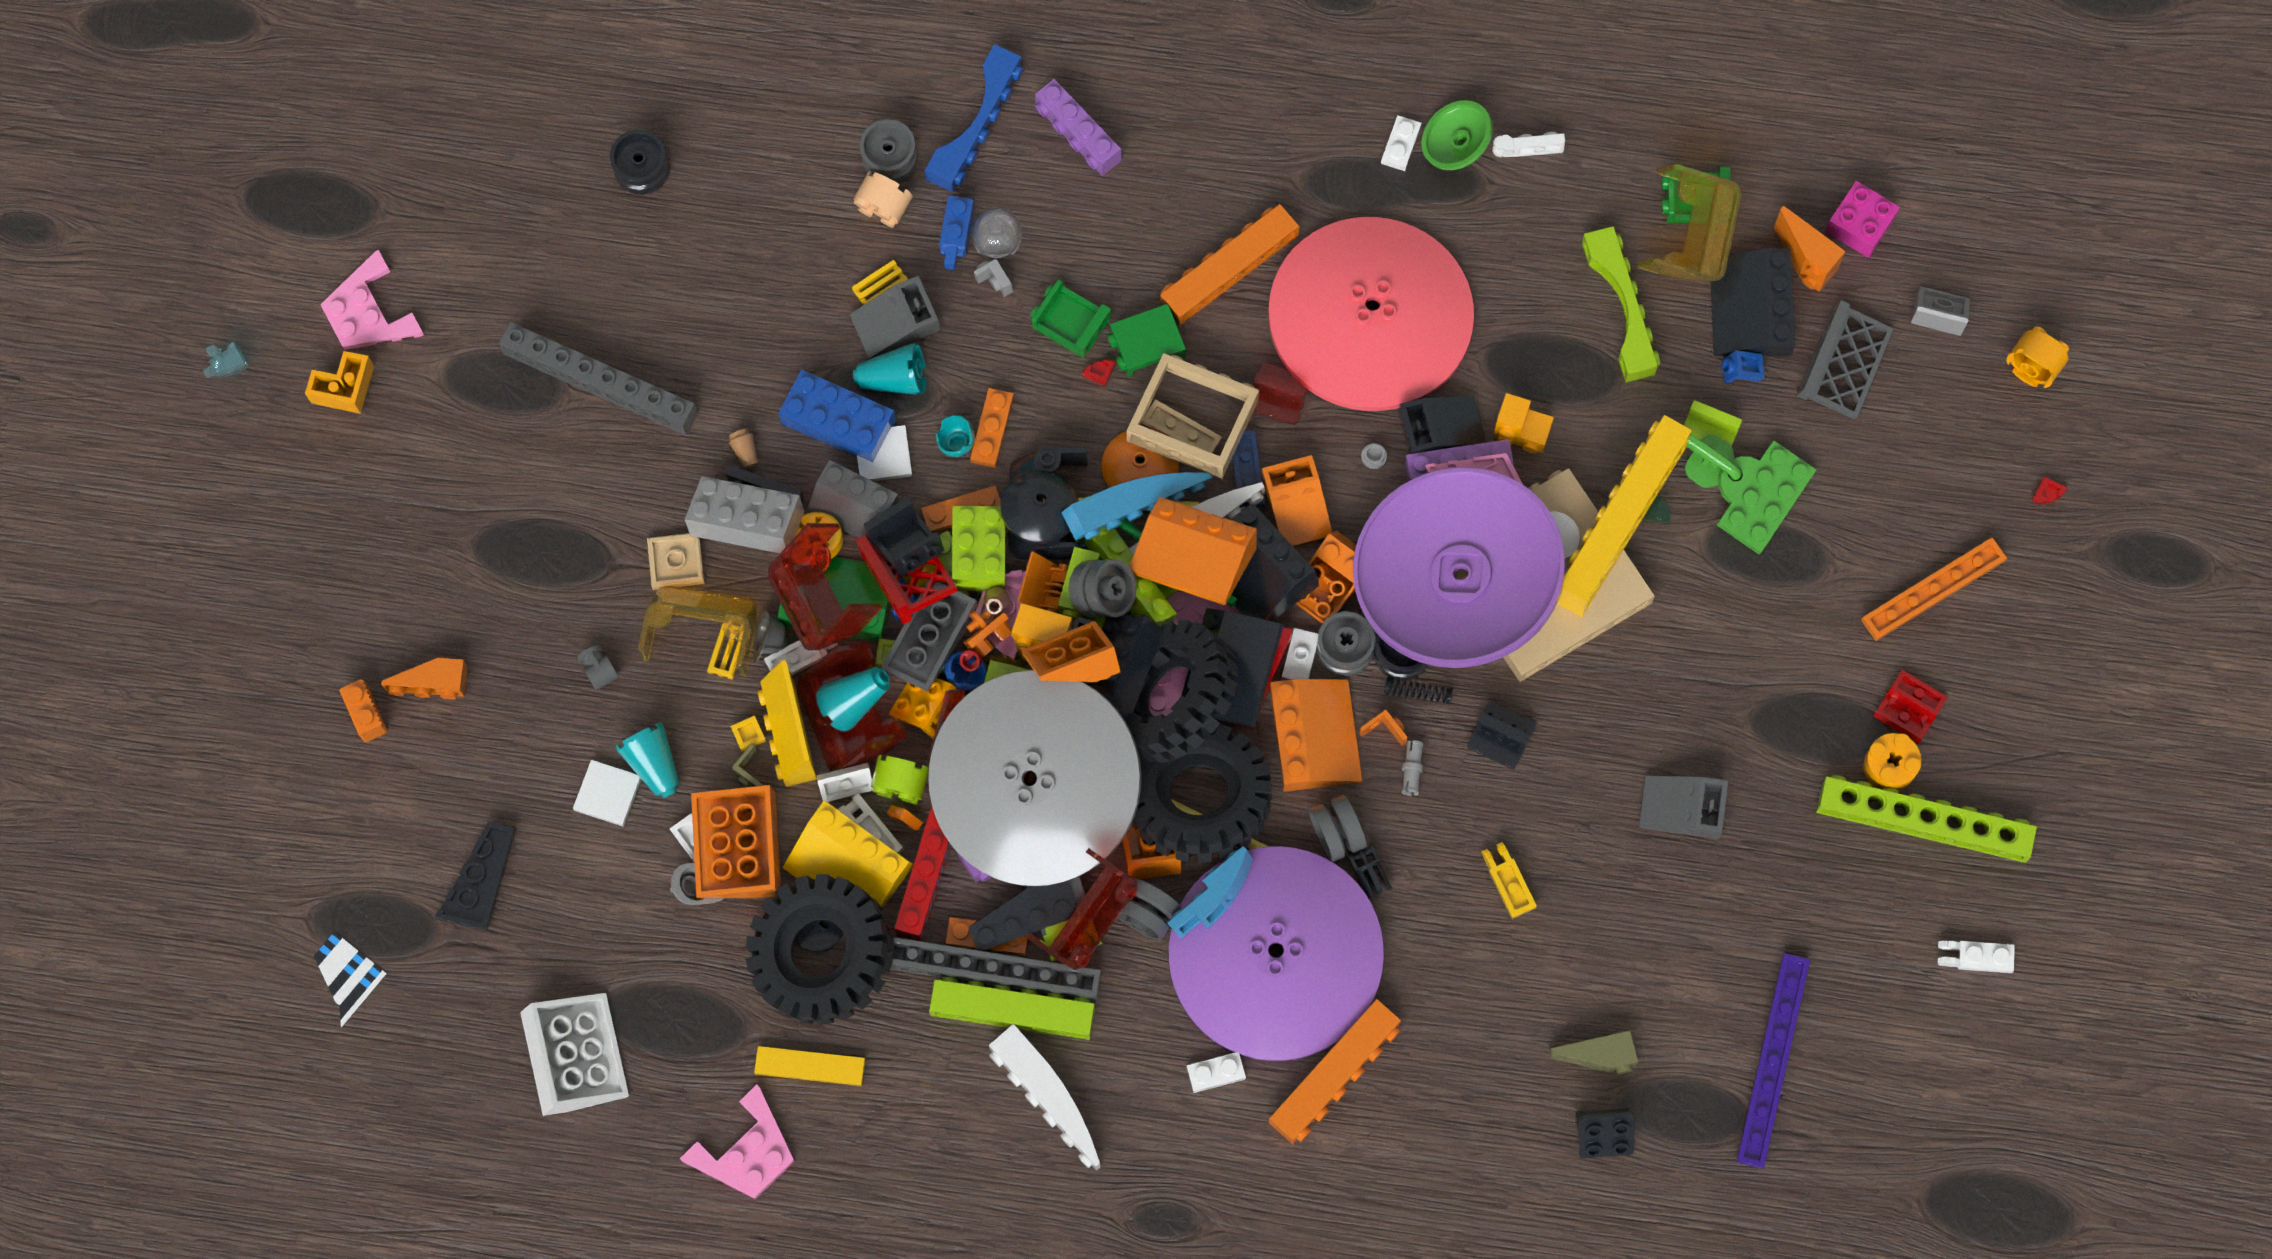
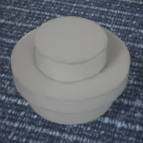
M1368 444L1362 450L1361 460L1366 467L1378 469L1386 463L1387 452L1380 444Z

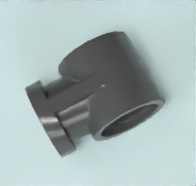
M600 645L589 647L578 656V660L585 666L583 669L595 690L619 678L607 656H603L604 651Z

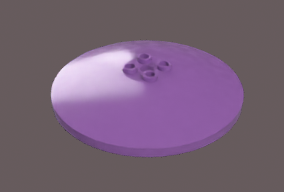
M1480 468L1442 469L1426 473L1401 485L1390 493L1372 512L1361 531L1355 548L1353 560L1354 587L1363 614L1370 626L1379 637L1399 653L1421 663L1438 667L1464 668L1493 662L1518 650L1531 640L1548 621L1558 603L1564 584V546L1558 526L1548 508L1531 490L1518 481L1503 474ZM1463 569L1468 572V576L1463 580L1454 578V574L1458 570Z
M1281 846L1247 850L1253 861L1244 885L1229 908L1209 929L1200 922L1182 939L1171 929L1169 941L1171 977L1180 1003L1188 1016L1206 1036L1220 1046L1234 1053L1237 1052L1242 1056L1257 1060L1289 1061L1301 1059L1326 1050L1339 1042L1372 1004L1379 987L1383 969L1384 950L1382 932L1377 915L1365 892L1351 876L1333 862L1317 854L1297 848ZM1227 858L1213 866L1211 869L1219 867L1222 863H1224L1227 860ZM1210 870L1204 873L1188 891L1180 905L1181 909L1186 908L1192 903L1193 898L1198 893L1205 892L1208 889L1202 880L1206 878ZM1274 943H1278L1284 948V953L1279 958H1274L1268 953L1269 947Z

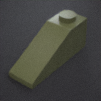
M1630 1031L1551 1048L1549 1052L1551 1059L1609 1073L1616 1071L1617 1075L1632 1072V1067H1636L1638 1063Z

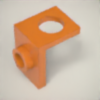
M1384 710L1360 728V735L1363 737L1383 722L1401 746L1407 742L1408 737L1403 732L1405 729L1403 724L1396 716L1392 718L1387 710Z

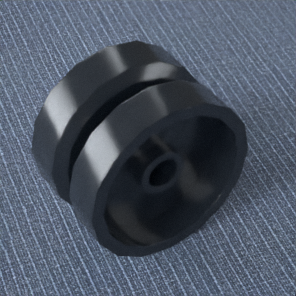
M637 129L627 131L616 139L611 147L610 161L616 180L621 187L630 193L639 195L653 193L661 188L668 179L670 166L664 145L658 136L649 131Z
M1376 634L1374 659L1377 667L1385 676L1394 680L1407 681L1417 678L1426 670L1428 664L1413 660L1399 653Z

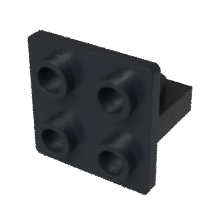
M1490 701L1477 721L1467 748L1514 770L1536 728V723Z
M1629 1108L1575 1112L1580 1158L1631 1155L1634 1153L1635 1116L1634 1112L1630 1111Z

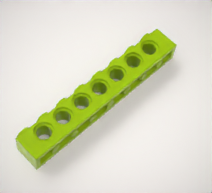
M1839 775L1826 776L1822 783L1816 813L2024 863L2031 857L2037 826L2030 825V822L2027 820L2003 819L2004 816L1998 813H1988L1986 815L1978 813V810L1973 807L1963 806L1957 808L1951 806L1950 802L1944 800L1932 802L1925 800L1924 796L1918 794L1902 795L1898 794L1899 791L1893 788L1885 787L1881 790L1873 788V785L1868 782H1848L1845 777ZM1844 793L1851 794L1854 798V803L1844 802L1841 795ZM1868 800L1878 801L1880 809L1874 810L1870 808ZM1894 807H1904L1907 815H1897L1894 811ZM1928 812L1931 814L1933 822L1923 821L1920 813ZM1947 819H1955L1959 824V828L1953 829L1949 827ZM1973 825H1981L1985 829V834L1979 835L1975 833ZM2007 831L2011 835V841H2004L2000 837L1999 832Z

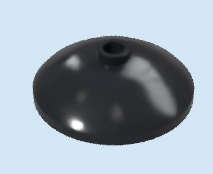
M1045 470L1028 471L1015 477L1004 489L1000 504L1001 516L1010 532L1021 540L1034 544H1048L1060 540L1071 531L1062 512L1071 504L1078 502V497L1071 484L1060 475ZM1043 497L1045 501L1039 502L1036 498Z

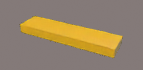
M758 1046L754 1073L756 1075L862 1086L865 1058Z

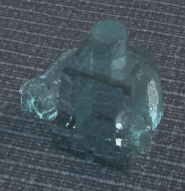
M229 344L227 346L228 349L224 352L215 345L206 348L208 355L213 357L209 360L210 366L203 369L207 379L214 375L219 378L237 375L250 368L237 344Z

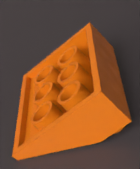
M1159 497L1147 519L1129 567L1136 576L1226 605L1256 551L1257 529Z
M1292 679L1270 682V696L1283 792L1362 782L1348 680Z
M770 785L691 793L696 897L763 898L778 896L776 890L781 887L776 792Z

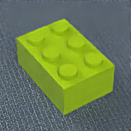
M953 506L952 581L958 591H988L992 587L1005 589V524L1001 516L1000 506Z

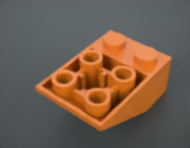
M1310 455L1262 468V482L1265 486L1276 529L1294 547L1326 538L1332 532L1313 456Z
M1338 531L1327 535L1309 562L1316 572L1319 587L1296 603L1322 624L1333 614L1340 613L1356 593L1353 578V560L1356 544Z

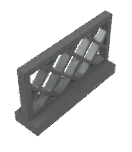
M1840 300L1830 313L1797 397L1805 401L1809 398L1855 420L1864 403L1893 328L1849 308V303ZM1849 316L1858 320L1861 327L1860 330L1850 332L1847 325ZM1877 329L1884 332L1882 341L1873 343L1869 330ZM1863 333L1868 346L1857 349L1852 336ZM1847 338L1852 352L1841 355L1837 344L1840 340ZM1870 349L1874 361L1872 364L1864 366L1859 353ZM1854 355L1859 368L1848 372L1843 359ZM1838 361L1843 374L1832 377L1828 366L1830 363ZM1861 372L1865 383L1863 386L1855 388L1850 375ZM1845 377L1850 391L1839 394L1834 381ZM1829 383L1834 396L1825 398L1818 395L1817 393L1821 385ZM1852 394L1856 403L1853 411L1844 407L1841 397Z

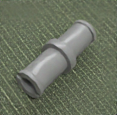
M1413 740L1406 742L1405 763L1402 764V771L1404 772L1402 794L1407 796H1417L1419 794L1420 773L1423 772V765H1421L1423 743Z

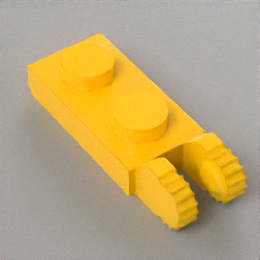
M1501 842L1496 845L1497 851L1504 863L1496 866L1493 856L1488 849L1483 850L1482 855L1498 892L1513 919L1536 909L1537 906L1514 858L1511 859L1504 843Z

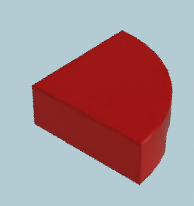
M1104 359L1103 361L1090 364L1082 372V377L1106 386L1116 361Z
M2044 476L2032 501L2036 503L2054 502L2065 493L2068 487Z

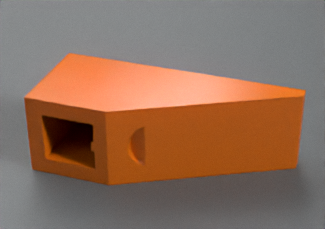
M435 658L382 680L381 685L388 691V694L394 696L414 693L417 697L429 698L431 694L441 695L440 697L443 699L454 700L456 696L464 697L468 666L463 659Z

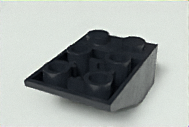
M1474 396L1423 398L1401 403L1399 406L1398 415L1409 454L1486 443Z

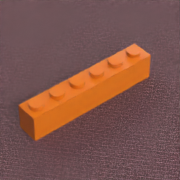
M1280 204L1274 209L1272 207L1268 208L1261 215V219L1254 224L1253 222L1247 224L1241 230L1240 235L1236 238L1231 237L1222 244L1220 250L1216 253L1211 252L1207 254L1199 266L1195 269L1193 267L1189 268L1182 274L1179 281L1165 286L1161 291L1162 294H1160L1161 305L1168 304L1174 320L1179 326L1298 237L1299 225Z
M1376 999L1269 1118V1124L1291 1144H1294L1297 1140L1302 1142L1312 1131L1309 1126L1315 1120L1320 1122L1330 1111L1327 1106L1333 1100L1338 1102L1347 1092L1345 1086L1351 1079L1356 1082L1365 1072L1363 1066L1369 1060L1374 1062L1383 1052V1049L1380 1047L1386 1040L1391 1043L1401 1032L1398 1028L1401 1020Z

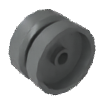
M891 119L876 121L866 128L861 136L859 145L865 171L867 173L871 171L872 175L874 172L879 173L897 183L910 177L916 168L918 159L914 136L910 129L900 121Z
M1097 559L1083 561L1074 568L1070 577V600L1075 610L1085 617L1110 618L1122 616L1131 609L1135 600V576L1130 567L1121 560Z
M1344 611L1333 614L1324 621L1319 629L1317 654L1319 661L1327 671L1337 676L1349 677L1361 673L1368 667L1373 659L1376 637L1367 619L1357 613Z
M1344 794L1330 800V811L1323 804L1308 809L1318 840L1331 862L1345 857L1344 843L1353 853L1367 847L1359 819Z
M1130 878L1124 888L1127 898H1119L1112 909V913L1139 933L1162 941L1169 930L1165 920H1171L1172 916L1181 909V906L1172 897L1153 885L1136 878Z

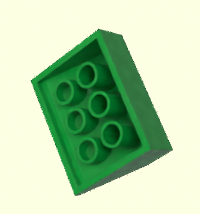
M833 557L823 564L804 565L793 559L782 593L777 618L788 628L825 634L832 632L833 635L879 642V639H884L891 604L865 562Z

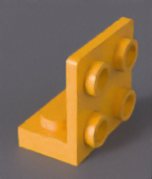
M936 678L928 692L907 682L889 714L893 718L921 728L935 741L946 718L965 696L954 685Z

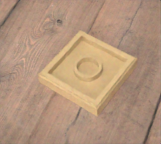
M690 533L647 538L653 590L705 584L699 537L690 536Z

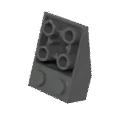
M919 276L894 285L849 314L869 359L940 331L938 318Z
M1645 776L1639 828L1719 839L1723 830L1728 781L1706 777Z

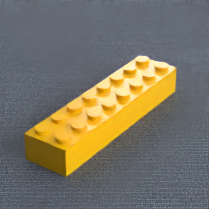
M1666 415L1663 416L1660 422H1654L1649 430L1646 443L1642 442L1636 451L1633 464H1628L1622 474L1623 478L1620 484H1616L1610 493L1607 507L1602 506L1596 516L1593 528L1590 527L1584 535L1583 543L1580 547L1581 551L1576 549L1571 556L1570 564L1567 568L1568 572L1565 571L1564 584L1557 604L1579 617H1583L1685 451L1692 432L1691 429Z

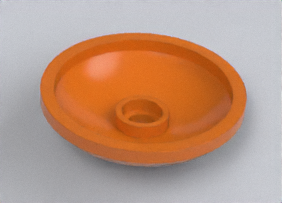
M1127 431L1116 436L1106 447L1102 457L1101 469L1105 484L1110 488L1135 479L1179 473V462L1127 442ZM1138 457H1142L1145 461L1138 464L1135 460Z

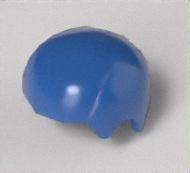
M956 652L948 657L944 667V673L948 682L958 690L964 691L972 690L983 684L987 674L985 662L982 661L981 666L974 671H966L960 665V656L963 652ZM971 658L967 663L971 665L976 658Z

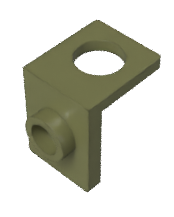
M752 743L732 766L734 774L739 777L737 781L745 788L763 786V784L743 770L757 753V749Z

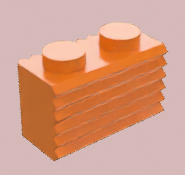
M360 679L339 689L358 735L364 743L387 733L388 729L374 701V697L371 695L370 688L364 680Z

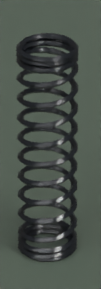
M1386 678L1384 694L1389 695L1392 684V696L1395 695L1398 686V696H1401L1404 688V696L1406 698L1411 686V699L1414 698L1417 688V699H1420L1423 690V700L1425 701L1430 689V702H1432L1436 691V703L1439 702L1441 693L1442 703L1444 704L1445 701L1446 705L1451 703L1453 688H1447L1444 698V687H1441L1438 696V686H1435L1432 694V686L1430 684L1425 695V684H1422L1419 693V683H1416L1413 691V682L1411 681L1406 693V681L1403 682L1400 691L1399 679L1394 689V679Z

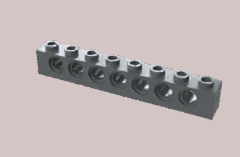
M510 322L499 343L503 354L686 436L698 415L694 403Z
M893 937L894 951L887 952V957L893 960L890 970L940 978L951 977L965 982L977 981L990 986L1004 985L1015 990L1030 989L1047 995L1048 993H1057L1072 999L1074 997H1083L1090 999L1091 1002H1097L1101 970L895 937Z

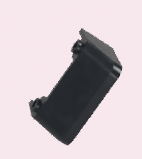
M1046 447L1019 457L1010 465L1009 482L1018 475L1028 471L1045 470L1055 472L1059 466H1088L1087 448ZM1010 530L1008 533L1009 551L1017 559H1029L1031 552H1035L1046 559L1071 560L1074 547L1086 549V542H1059L1060 540L1048 544H1034L1021 540L1011 533Z

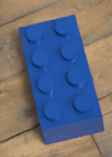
M802 369L778 413L781 424L850 455L860 456L871 462L875 460L890 428L896 422L894 410Z

